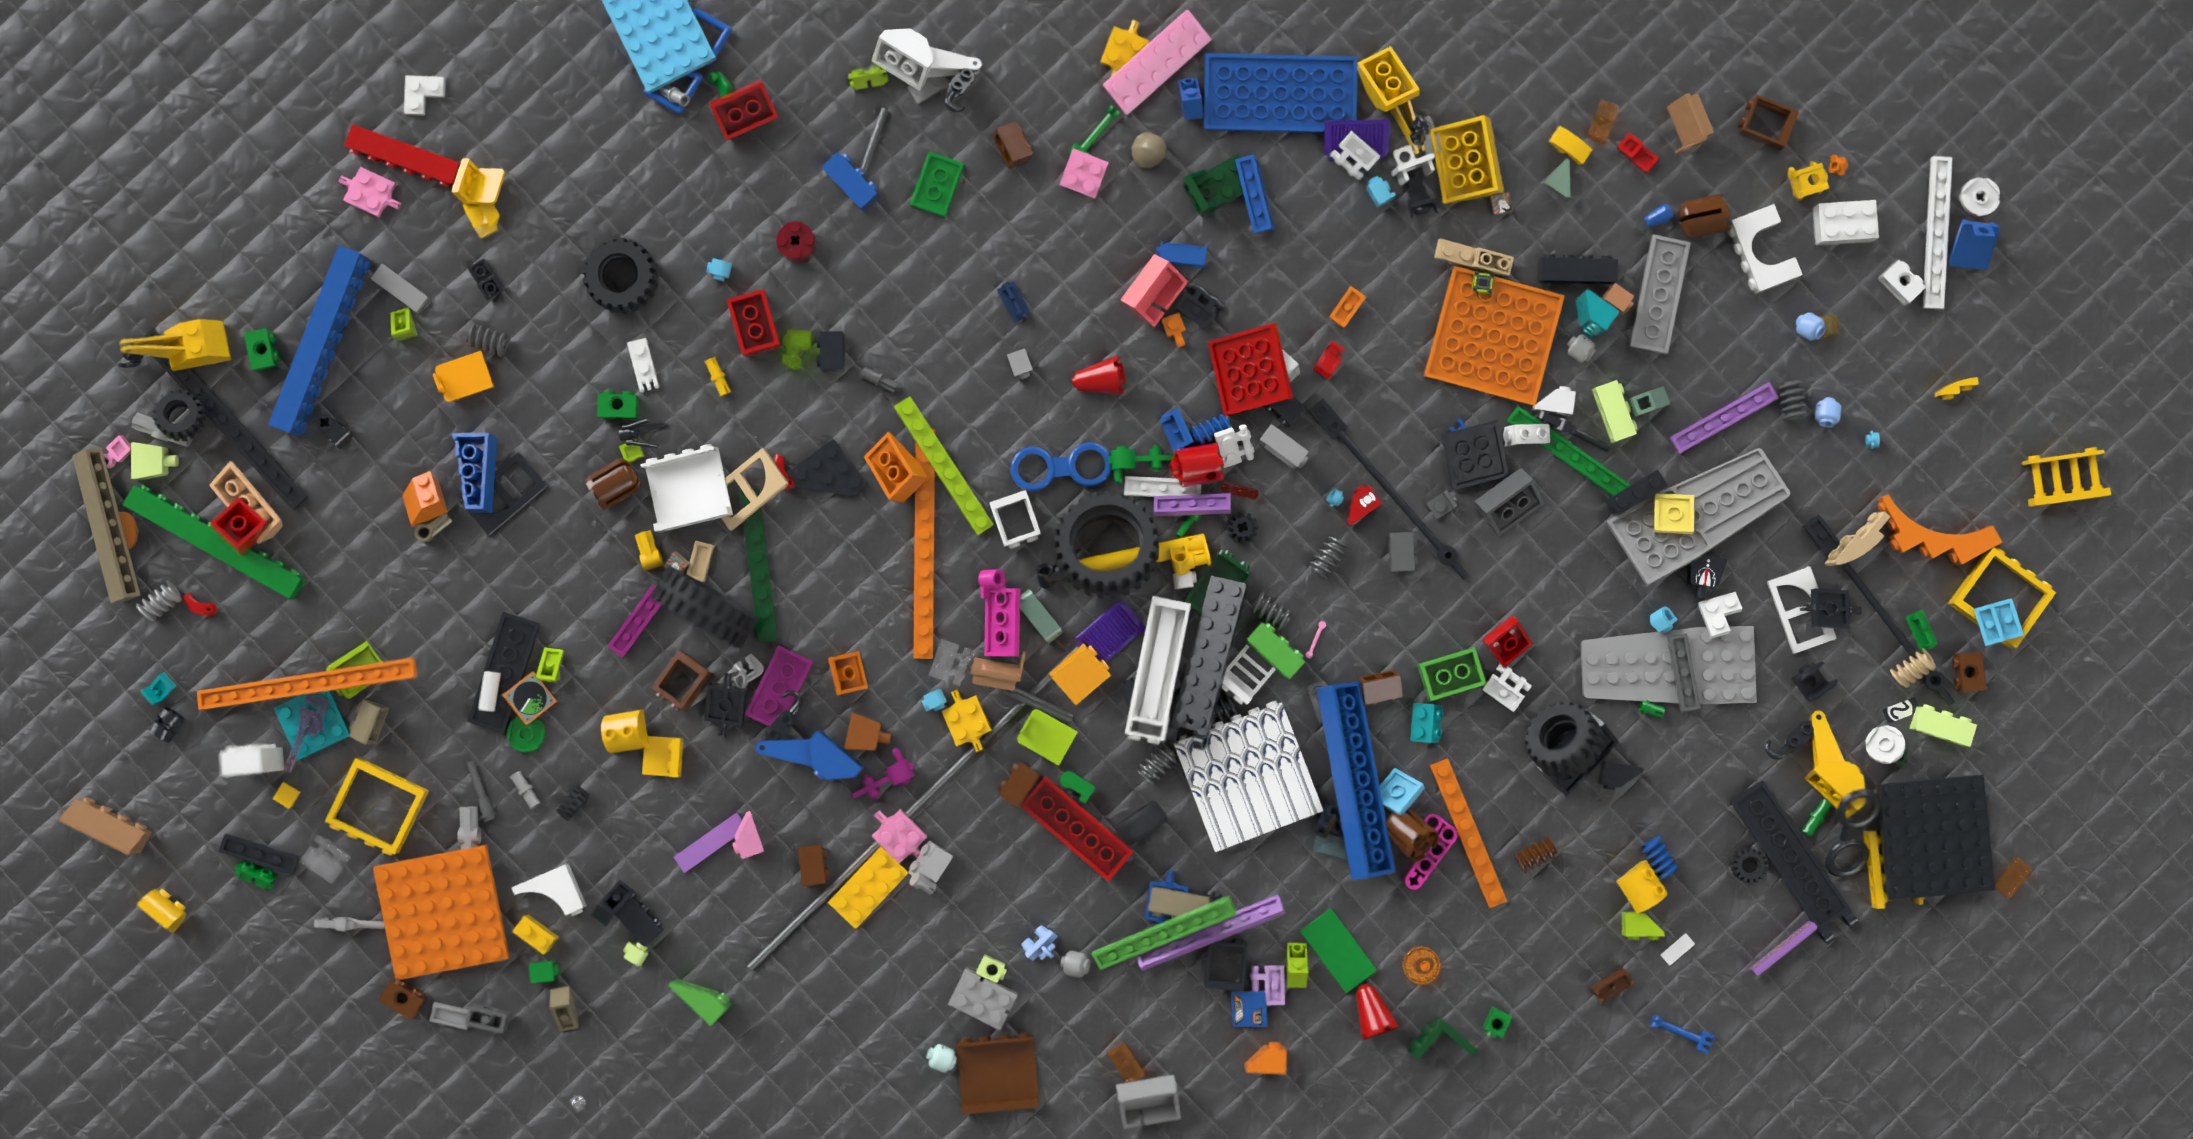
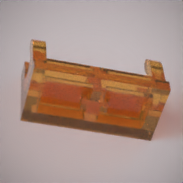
M1124 1040L1106 1051L1125 1083L1135 1082L1145 1076V1072Z

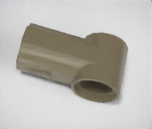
M445 513L418 525L414 531L415 536L420 541L429 542L453 521ZM423 528L429 530V536L426 538L420 536V531Z

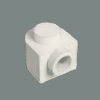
M1189 571L1185 575L1173 574L1174 588L1194 587L1193 583L1197 582L1196 572Z

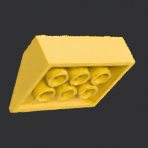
M1483 115L1430 129L1444 204L1504 193L1492 124L1489 117ZM1435 132L1438 133L1439 142H1440L1441 152H1439V153H1438V147H1437Z

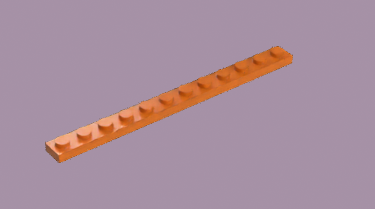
M916 443L915 459L920 463L928 479L915 491L914 659H933L935 471Z
M415 658L200 690L197 691L198 710L417 678Z

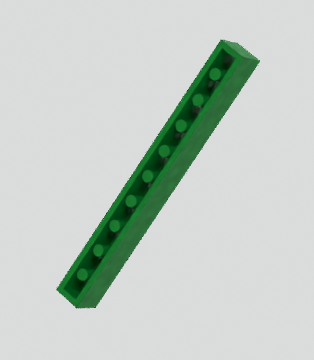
M144 484L132 487L123 503L125 507L283 596L295 600L306 579L301 577V572L293 568L291 571L285 568V563L277 559L273 561L268 558L269 554L261 550L257 552L251 549L252 547L240 556L213 531L210 525L211 522H208V524L203 522V517L194 512L191 514L185 511L186 508L178 503L171 504L168 502L169 498L160 493L158 496L152 493L153 489Z

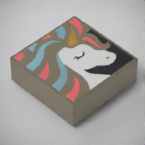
M1509 192L1489 197L1493 216L1513 211Z
M675 551L663 567L671 566L684 572L690 562Z

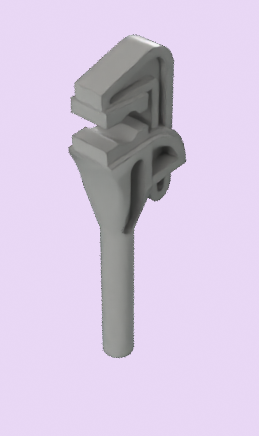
M753 654L745 657V660L749 664V668L754 669V671L747 675L748 671L743 667L742 661L737 662L728 672L733 674L731 685L746 688L749 682L764 673V665ZM724 676L715 683H724ZM707 688L699 694L692 706L706 698Z
M329 917L314 919V927L334 928L337 931L357 928L385 929L384 921H364L350 917H336L332 920H329Z

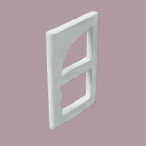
M1811 566L1767 581L1793 654L1837 639L1834 629L1822 628L1824 635L1797 644L1788 619L1810 611H1800V608L1803 607H1797L1785 612L1777 591V586L1792 585L1804 590L1811 598V589H1819Z

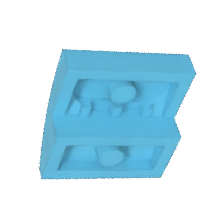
M2012 598L1974 609L1985 646L2024 635Z

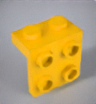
M462 158L455 183L453 184L452 193L464 204H495L505 177V171L503 169H480L470 159Z

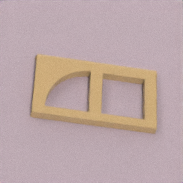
M761 448L725 478L726 485L736 480L751 503L735 516L722 517V520L728 529L732 531L789 485L765 448ZM761 459L765 468L766 480L762 492L757 496L742 473Z

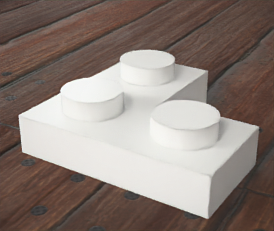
M406 76L405 115L425 116L426 97L445 98L444 77Z
M1736 592L1698 603L1711 639L1730 634L1731 630L1725 616L1742 611Z

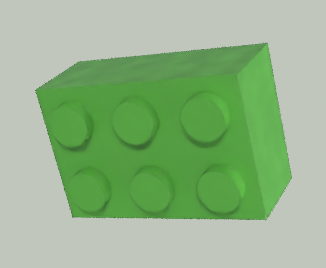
M1260 623L1245 641L1285 679H1290L1305 663L1302 660L1304 656L1297 649L1292 650L1289 648L1288 645L1290 643L1283 636L1278 637L1275 635L1274 632L1276 630L1269 623Z
M1475 647L1417 664L1428 701L1486 685Z

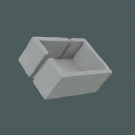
M966 967L948 1005L1001 1030L1008 1015L1006 1009L1010 1011L1018 992L987 978H984L982 982L980 981V975Z
M1174 1075L1116 1085L1124 1129L1141 1126L1138 1109L1143 1111L1145 1125L1181 1119Z

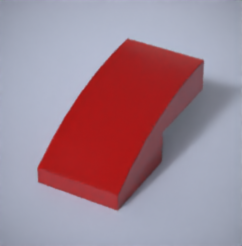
M1631 133L1617 146L1619 151L1646 175L1659 161V157L1645 148L1644 143Z

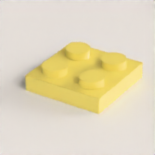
M1655 493L1654 532L1693 534L1694 495Z

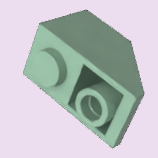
M1664 386L1627 400L1634 418L1670 405Z

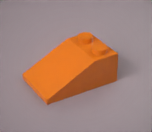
M887 432L864 456L889 500L904 503L928 479L920 463L891 432Z

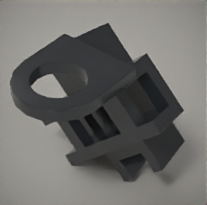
M1325 802L1323 811L1318 819L1315 833L1326 839L1329 831L1337 835H1343V831H1338L1335 828L1336 822L1341 820L1340 815L1337 814L1339 808L1335 804Z

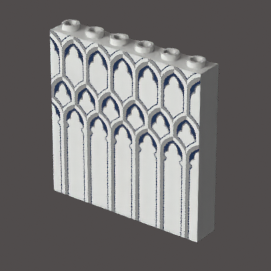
M1275 700L1267 703V708L1259 710V707L1249 710V715L1241 717V714L1230 717L1231 721L1224 724L1223 721L1212 724L1213 728L1210 729L1207 746L1204 751L1193 748L1195 735L1187 737V734L1183 735L1177 744L1173 743L1215 852L1323 811L1282 702L1277 703Z

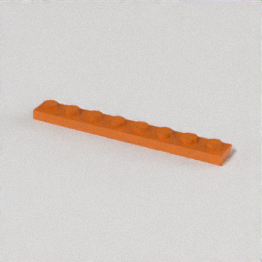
M1448 758L1429 765L1488 908L1507 902Z

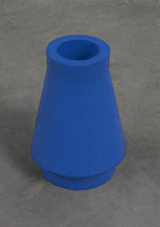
M1662 204L1648 216L1644 217V220L1649 228L1671 221L1670 219L1674 218V215L1668 204L1664 206Z

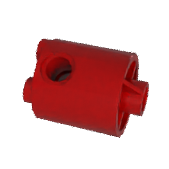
M1211 443L1175 450L1174 457L1170 463L1172 478H1177L1182 488L1224 480L1221 469L1224 467V461L1222 456H1218V444Z

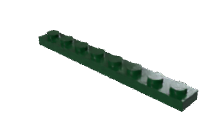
M758 488V489H753V491L755 492V494H756L757 496H759V495H760V490H759V488ZM740 491L741 507L743 509L751 502L744 492ZM761 507L743 521L755 616L758 617L756 622L758 643L778 641Z

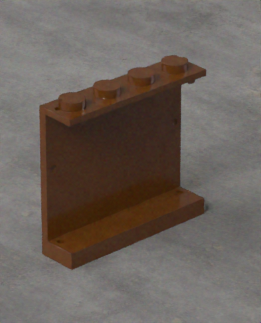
M1029 1032L1017 1033L1018 1036L1010 1037V1034L998 1035V1038L991 1039L990 1036H981L979 1040L971 1041V1038H961L960 1042H956L962 1115L1037 1108L1040 1106L1033 1035H1029Z

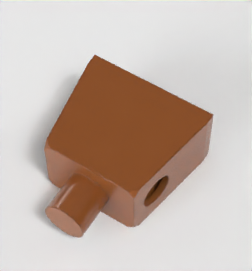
M851 713L844 749L877 750L878 743L890 744L891 733L881 731L882 723L857 713Z

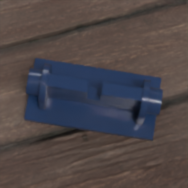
M1014 281L1004 283L1001 288L997 289L1014 323L1031 315Z

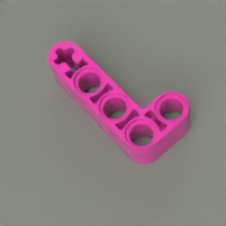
M1427 814L1423 819L1428 823L1431 817L1436 818L1437 824L1433 828L1439 835L1437 844L1440 846L1441 851L1439 854L1433 855L1430 848L1424 854L1426 858L1423 860L1429 862L1428 869L1421 870V861L1414 862L1406 872L1403 882L1406 887L1413 890L1422 886L1457 839L1458 833L1456 829L1436 814ZM1446 829L1452 831V837L1448 840L1443 837V832ZM1415 869L1423 874L1422 877L1419 874L1417 875V877L1415 878V880L1417 881L1416 884H1410L1411 881L1409 880V877L1411 876L1414 878L1417 874L1416 872H1414Z

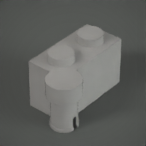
M929 840L922 847L918 858L910 866L908 872L912 876L910 885L916 889H922L929 895L932 894L934 891L930 890V887L934 890L936 889V884L933 882L938 881L953 856L947 850Z

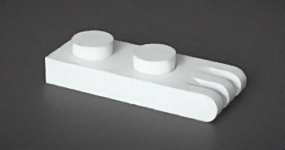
M643 338L628 342L640 392H645L643 384H646L648 391L652 390L650 382L654 383L655 389L659 388L647 339Z

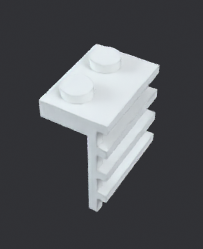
M1248 645L1240 651L1227 667L1221 687L1225 692L1228 690L1234 694L1232 698L1241 705L1243 703L1247 705L1276 670L1272 667L1269 672L1265 671L1245 654L1249 648ZM1244 657L1265 677L1259 681L1237 661ZM1234 665L1258 684L1254 690L1230 671Z

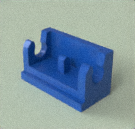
M1178 408L1161 416L1160 423L1174 453L1178 449L1194 447V441Z

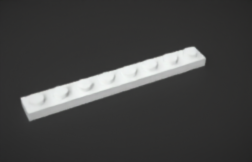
M1931 157L1924 285L1926 288L1923 292V308L1944 309L1952 157Z

